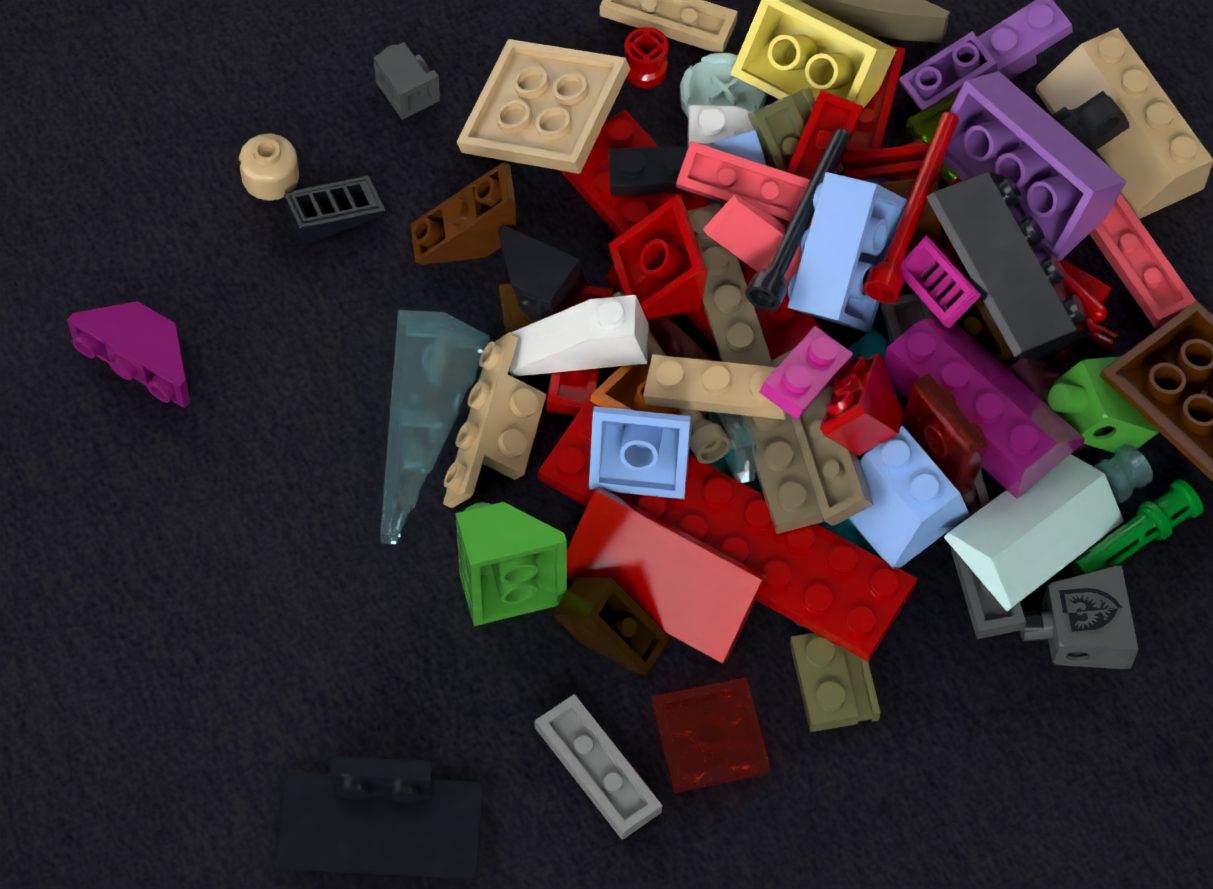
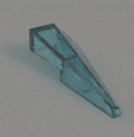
M398 310L380 530L381 543H398L400 531L410 510L414 509L428 473H431L458 416V408L468 387L471 388L474 382L480 356L490 342V336L445 312Z

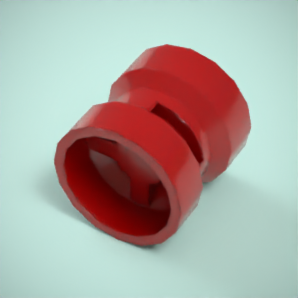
M643 27L632 31L626 37L624 44L625 58L630 67L626 79L636 87H655L661 84L667 74V38L655 28Z

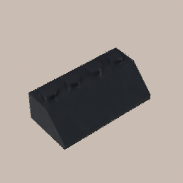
M985 172L935 191L926 197L975 287L981 293L985 305L1014 357L1047 361L1092 333L1085 321L1089 318L1086 307L1076 295H1070L1063 282L1067 278L1064 268L1055 256L1047 254L1041 243L1045 238L1044 233L1032 216L1027 217L1019 204L1023 199L1022 194L1010 177L1007 176L1005 178L999 174Z

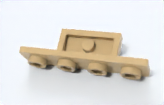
M511 332L495 342H489L480 356L479 365L483 367L479 381L469 394L468 406L471 409L467 422L461 427L456 438V446L459 447L457 457L444 479V487L447 488L443 504L450 508L472 497L482 464L514 480L525 474L547 394L508 375L518 341V336Z

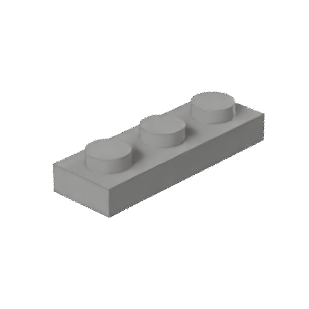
M575 694L535 720V729L622 840L662 813L663 805Z

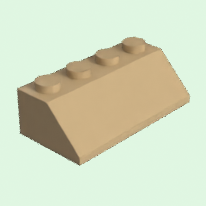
M1119 28L1080 44L1036 86V93L1052 115L1063 107H1066L1068 110L1076 109L1101 91L1110 96L1122 110L1129 122L1130 128L1097 149V151L1110 168L1127 181L1121 194L1138 219L1205 188L1213 164L1212 157Z

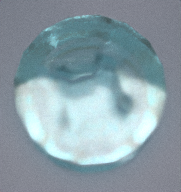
M1123 444L1114 452V457L1110 460L1103 459L1094 465V468L1105 473L1117 503L1126 501L1131 497L1134 488H1143L1151 483L1153 479L1151 467L1138 449L1129 444Z

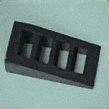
M369 175L300 189L284 195L286 212L302 246L386 215V210ZM363 192L368 205L360 207L355 195ZM346 198L351 209L343 210L339 201ZM330 204L334 213L326 214L323 207ZM314 210L316 216L309 218L307 212Z

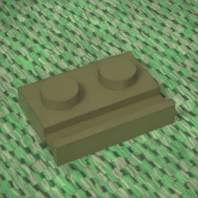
M810 87L801 89L790 96L748 114L769 166L772 168L787 171L816 102ZM842 162L840 163L837 173L845 170Z
M816 633L791 636L790 647L810 732L856 725L858 721L870 719L872 722L879 721L881 712L867 661Z

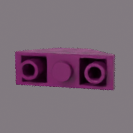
M138 301L72 313L67 319L73 339L72 344L80 353L88 358L99 357L109 363L112 370L120 377L129 381L133 378L147 386L152 395L165 403H169L171 400L183 408L188 406L190 396L181 346L174 322Z

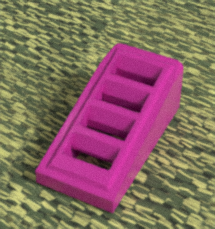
M927 235L904 258L900 267L905 282L948 329L981 296V293L941 245ZM939 263L940 265L923 281L922 279ZM947 272L948 274L931 291L930 288ZM955 281L956 284L939 301L937 298ZM963 290L964 293L946 310L945 308Z

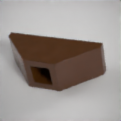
M501 163L410 224L415 263L426 265L486 258L502 247L498 233L502 225L516 230V202L509 164Z

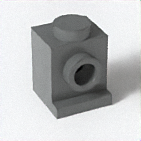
M405 42L399 45L388 46L379 55L373 57L376 83L402 120L440 101L438 74L435 70L429 71L424 59L419 54L414 56Z

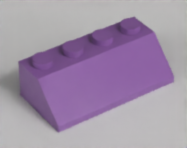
M999 71L965 80L949 111L957 115L959 122L942 163L962 181L985 172L999 174L1005 178L1007 176L1010 177L1022 194L1023 199L1019 204L1027 217L1032 216L1044 233L1045 238L1041 241L1049 256H1055L1058 261H1061L1107 217L1127 182Z

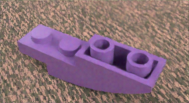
M1035 0L978 37L973 31L901 76L899 82L923 114L951 107L965 80L998 71L1008 80L1018 76L1037 64L1036 55L1073 32L1072 23L1053 0Z

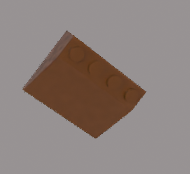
M1196 300L1101 372L1100 377L1213 481V315Z

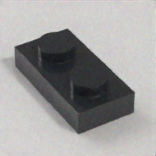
M689 145L609 149L611 196L692 193L676 186Z

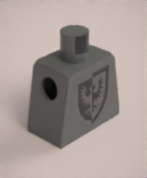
M1114 566L1052 582L1047 585L1042 600V611L1023 612L1026 624L1024 630L1020 631L1022 641L1048 639L1051 658L1056 665L1131 669L1139 648L1122 566Z

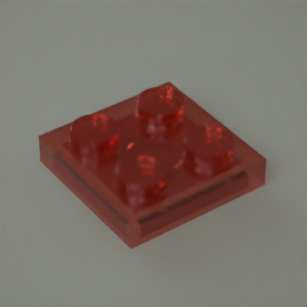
M928 373L914 381L901 426L903 425L963 497L973 489L988 443L979 425L969 421L957 407L956 400L951 391L943 385L940 386L933 376Z
M747 677L651 697V706L673 794L769 774L770 763Z

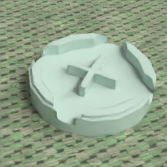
M714 53L702 57L701 62L693 67L691 65L685 71L680 84L681 108L688 118L689 105L736 106L755 112L766 106L768 93L731 75L738 55L731 53Z

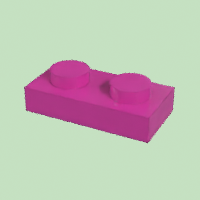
M815 326L764 381L759 393L798 421L848 365L853 353Z

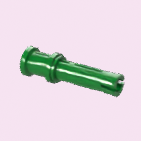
M1175 480L1170 485V490L1154 502L1145 501L1139 506L1136 517L1070 563V568L1074 576L1117 566L1152 540L1160 541L1167 539L1172 535V529L1188 517L1197 518L1203 513V505L1198 494L1184 480Z

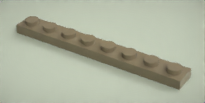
M720 203L688 210L687 214L708 272L702 306L720 361L774 367L754 306L745 295L747 285L738 258L709 237L703 230L721 210ZM786 413L785 420L738 415L776 534L823 522V516L790 415Z

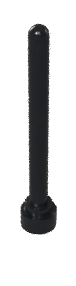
M839 128L833 132L768 267L753 275L745 291L749 302L766 311L779 309L787 293L784 275L799 247L804 232L813 218L815 212L813 206L815 191L818 185L823 183L826 172L834 174L850 141V134L846 129Z

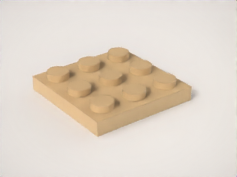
M508 39L457 140L461 153L580 174L630 71L627 59L625 57Z

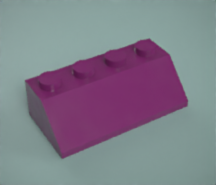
M938 318L920 320L887 347L885 365L893 386L1016 499L1084 443L1085 438L956 322L948 329Z

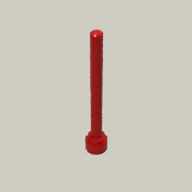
M944 112L941 115L883 261L878 262L876 266L869 269L863 284V290L870 298L876 301L894 303L898 300L904 285L903 272L900 267L926 205V197L930 195L959 122L957 115L952 112Z

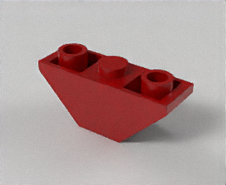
M879 352L866 360L859 356L849 361L848 365L840 372L837 383L832 389L833 394L830 402L826 405L827 410L820 429L826 437L860 456L897 435L904 418V413L885 362Z

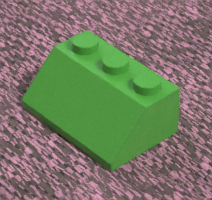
M486 502L476 503L467 507L463 512L455 513L460 578L474 626L558 606L567 592V541L563 532L505 502L492 505Z

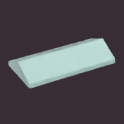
M1070 454L1018 499L1009 491H1004L948 532L944 538L1002 607L1009 611L1114 530L1124 520L1105 473Z

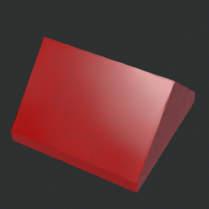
M675 195L608 244L624 295H636L646 319L701 310L708 272L683 199Z

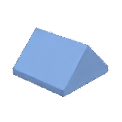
M594 406L589 489L594 490L601 487L610 492L684 499L692 432L691 416Z

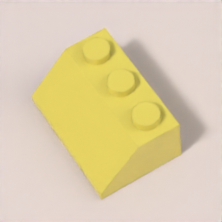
M761 0L731 75L779 100L801 89L810 87L815 101L820 90L859 104L864 108L879 90L897 49L799 0Z

